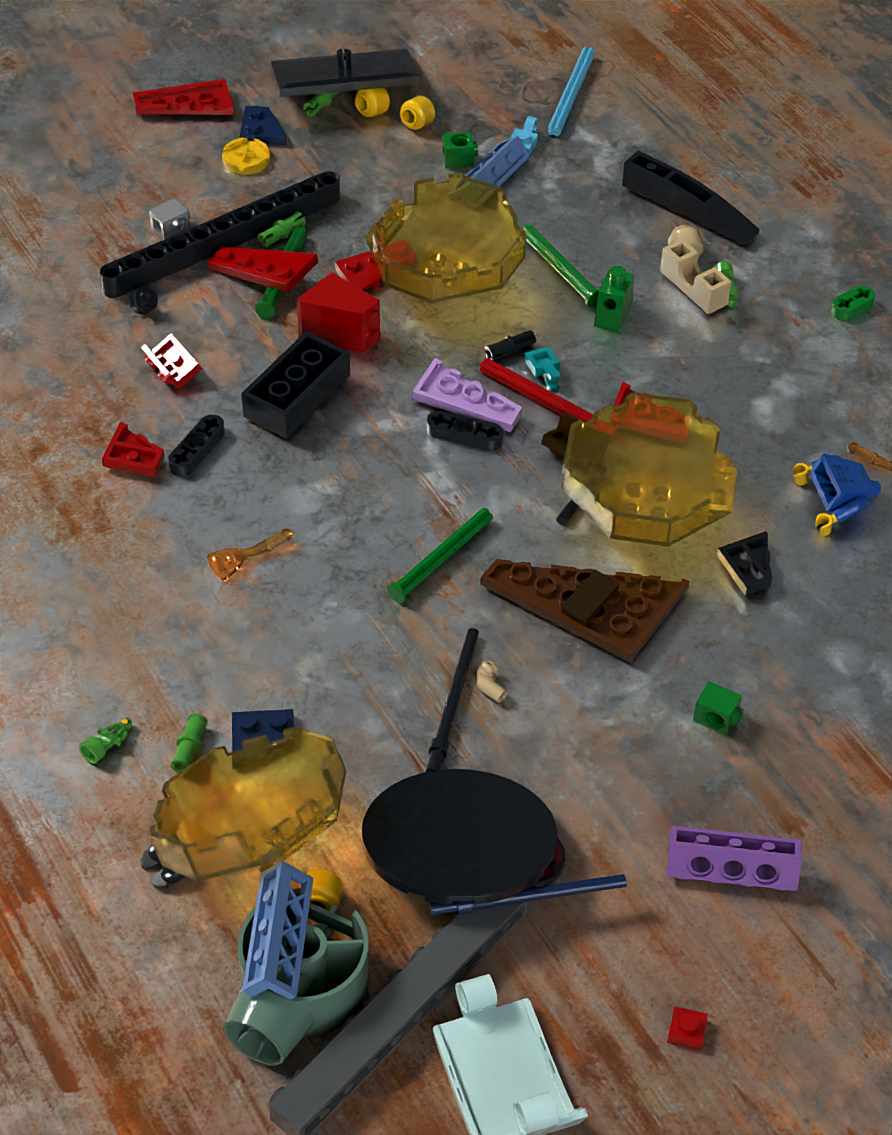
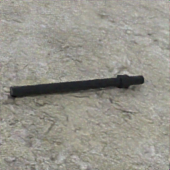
M475 628L467 630L436 737L430 743L428 750L430 757L425 772H437L442 758H445L449 748L447 740L479 635V631Z

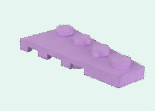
M434 358L412 391V399L464 417L497 424L508 432H512L522 415L521 406L495 391L489 393L483 389L481 383L475 380L470 382L462 377L460 371L454 368L449 370L442 366L443 362L437 358Z

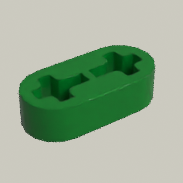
M867 286L854 287L834 298L831 315L841 321L850 320L872 308L875 292Z

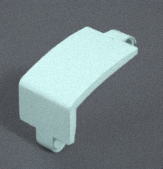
M489 974L456 983V995L463 1017L435 1025L432 1028V1032L469 1135H545L580 1124L588 1117L587 1110L582 1107L574 1109L553 1061L530 1000L524 998L496 1007L498 1002L497 993Z

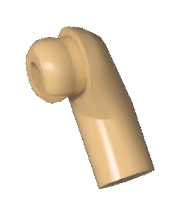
M486 660L482 662L481 667L477 670V687L494 701L501 703L507 696V690L496 684V664Z

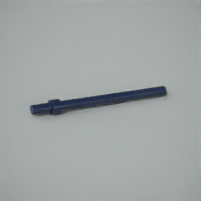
M620 874L530 887L512 897L486 904L473 905L472 901H453L452 905L429 902L430 915L452 912L461 915L471 913L472 909L624 888L627 886L625 875Z

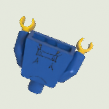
M822 454L819 460L811 462V466L798 463L793 468L795 484L805 485L809 481L810 474L827 512H833L832 515L821 513L816 517L815 527L824 524L820 528L821 536L830 534L832 524L836 521L841 523L864 510L868 506L870 499L877 497L881 490L880 483L869 479L862 464L843 459L837 455Z

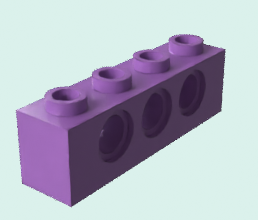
M671 825L666 876L678 879L704 880L712 883L740 884L746 887L757 886L774 888L781 891H797L802 862V840Z

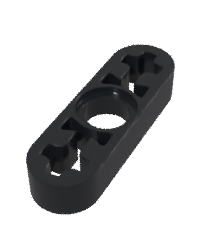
M434 411L427 416V432L432 437L489 451L497 450L503 445V429L497 424L443 411ZM460 428H469L472 431L470 433L463 434L460 433L458 430Z
M213 414L204 416L170 453L168 457L169 468L173 475L183 477L191 474L223 438L225 434L224 421L220 416ZM195 442H200L204 444L200 448L190 447V445Z

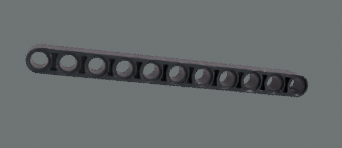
M332 171L322 172L110 262L100 269L102 292L109 298L123 296L141 286H146L204 261L216 254L222 247H236L257 238L259 233L271 228L276 221L284 220L296 211L302 213L298 217L300 219L331 206L340 200V176Z

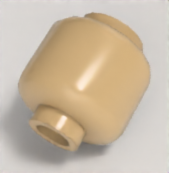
M680 225L674 228L668 238V245L684 239L699 252V259V256L704 251V244L699 231L689 225Z

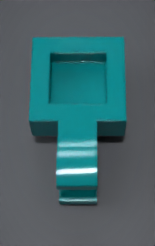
M548 346L526 352L525 362L534 376L543 375L549 391L559 389L560 385L556 379L560 378V362L551 348Z

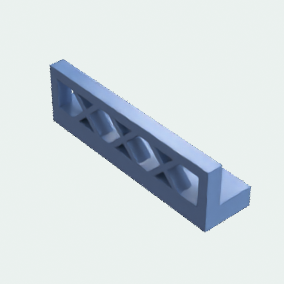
M518 136L500 142L446 195L450 200L463 195L471 209L478 208L530 157V154Z
M280 861L263 871L260 876L242 992L250 996H256L270 989L289 1000L297 997L313 877L284 861ZM291 879L301 884L298 897H296L290 885ZM289 905L296 917L294 926L291 925L286 915V908ZM283 935H286L292 947L290 956L287 955L281 943ZM279 965L282 966L287 976V984L276 979Z

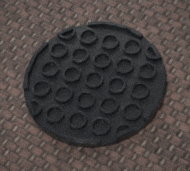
M469 769L437 770V772L429 771L405 778L380 793L371 803L362 823V846L365 857L373 870L384 881L401 892L407 894L410 891L424 896L425 901L438 904L452 905L453 901H472L473 905H479L512 897L528 889L541 879L544 871L553 862L556 854L557 827L553 815L546 804L523 785L493 773Z

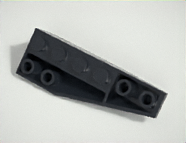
M639 150L624 162L622 186L746 246L759 234L760 229L739 210L707 186L684 172Z

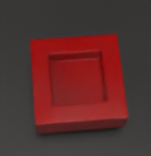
M674 1006L667 1043L701 1050L708 1014Z

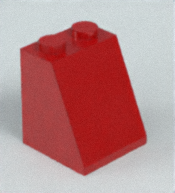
M333 272L296 299L298 337L307 331L342 349L362 353L380 340V300Z

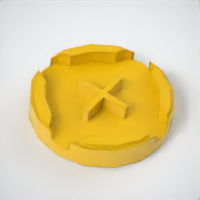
M247 138L232 140L223 148L222 163L226 169L233 173L241 175L258 173L265 169L270 162V149L259 139L248 141Z

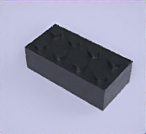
M306 331L241 393L243 417L287 439L350 376V352Z

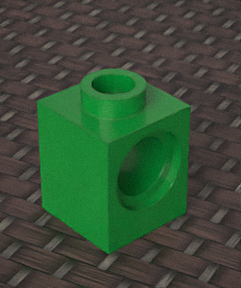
M471 132L442 134V157L445 168L474 166V156H478L477 141L473 142Z
M708 681L696 701L693 721L727 735L731 726H737L744 712V709L740 708L742 695Z

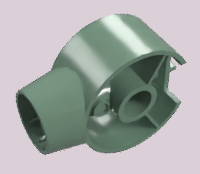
M300 888L293 889L296 897L300 895ZM310 903L308 918L320 923V925L309 924L307 920L297 997L291 1000L270 989L256 996H250L242 992L255 908L249 913L240 929L237 944L241 987L223 1026L225 1037L237 1050L254 1061L265 1065L277 1066L284 1062L303 1037L330 1032L343 1025L350 1016L359 1010L365 999L369 984V939L364 921L357 910L354 911L352 921L337 915V906L335 905L328 911ZM289 905L286 908V915L291 925L294 926L296 917ZM327 927L351 937L352 940L329 941L333 931L327 929ZM283 935L281 943L287 955L290 956L292 947L286 935ZM279 965L276 979L287 984V976L282 966ZM347 979L338 987L321 994L326 989L328 980Z

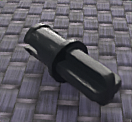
M532 330L513 337L507 335L503 340L485 346L484 349L488 350L485 351L486 357L495 361L510 354L514 356L518 350L536 343V337Z

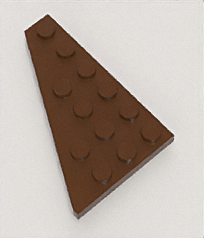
M496 559L481 576L480 585L631 663L688 590L689 581L686 579H682L681 582L660 580L661 576H642L625 572H616V575L604 574L620 583L619 590L586 626L561 611L562 605L595 569H577L575 567L551 565V568L532 567L530 562L515 563L510 560Z

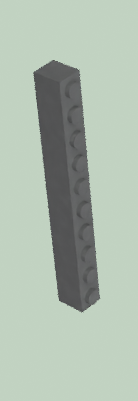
M528 901L472 909V912L468 914L457 915L455 913L454 919L447 926L443 924L436 930L432 941L425 948L421 946L414 952L410 963L403 970L398 969L392 974L388 985L380 993L375 992L369 997L365 1008L357 1016L352 1015L346 1020L342 1031L334 1039L329 1038L322 1044L318 1055L310 1063L305 1062L298 1068L294 1079L285 1088L282 1086L274 1092L269 1101L270 1120L288 1135H313L455 989V984L461 982L524 918L528 911Z

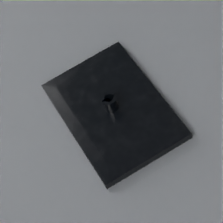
M407 48L351 53L350 49H344V54L342 49L336 51L337 55L271 61V69L280 97L422 84L421 74Z

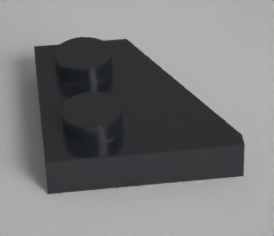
M766 531L718 548L717 557L745 596L771 587L772 572L770 568V551H768V533Z

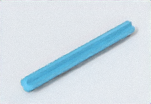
M584 47L548 126L549 135H560L594 58L593 48Z

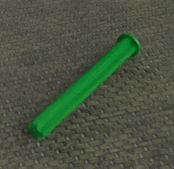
M525 224L520 231V235L586 300V305L589 308L596 307L599 289H596L532 225Z
M297 226L294 228L284 251H301L308 235L305 227L300 228ZM267 286L262 300L255 306V311L260 317L270 319L275 315V306L282 290Z
M487 508L479 510L396 584L390 583L387 586L389 596L397 603H404L409 592L493 519V515Z

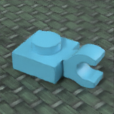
M532 116L527 117L523 130L516 128L510 137L518 136L529 154H531L538 142L537 127H535L538 118Z

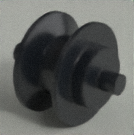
M148 286L139 287L129 296V305L137 314L145 315L157 307V294Z

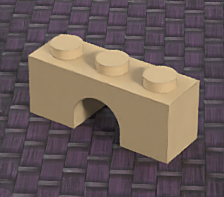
M684 239L663 247L660 272L707 314H710L728 305L732 283L730 279L716 267L702 273L698 265L699 252Z

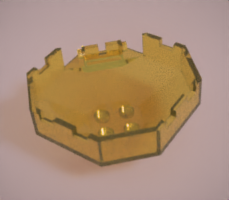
M455 173L449 174L448 181L435 183L434 178L416 181L414 183V203L404 205L401 200L392 201L390 208L377 223L372 225L370 232L365 236V241L386 287L434 303L502 289L525 259L527 234L524 228L519 227L518 217L512 205L507 204L506 193L503 188Z
M634 392L625 397V403L617 407L610 404L594 412L593 419L585 423L580 419L571 424L563 462L561 489L610 539L669 547L732 513L737 468L733 465L730 457L722 455L717 450L721 428L709 417L703 419L697 413V406L691 400Z
M297 726L284 729V739L269 742L267 735L243 740V749L228 753L225 745L213 748L166 781L162 787L165 799L157 802L153 814L157 824L149 826L147 832L162 866L198 882L257 870L262 873L298 852L338 819L347 770L334 738Z

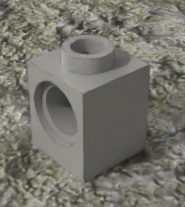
M175 198L149 210L151 229L162 240L190 229V212L186 206H182Z

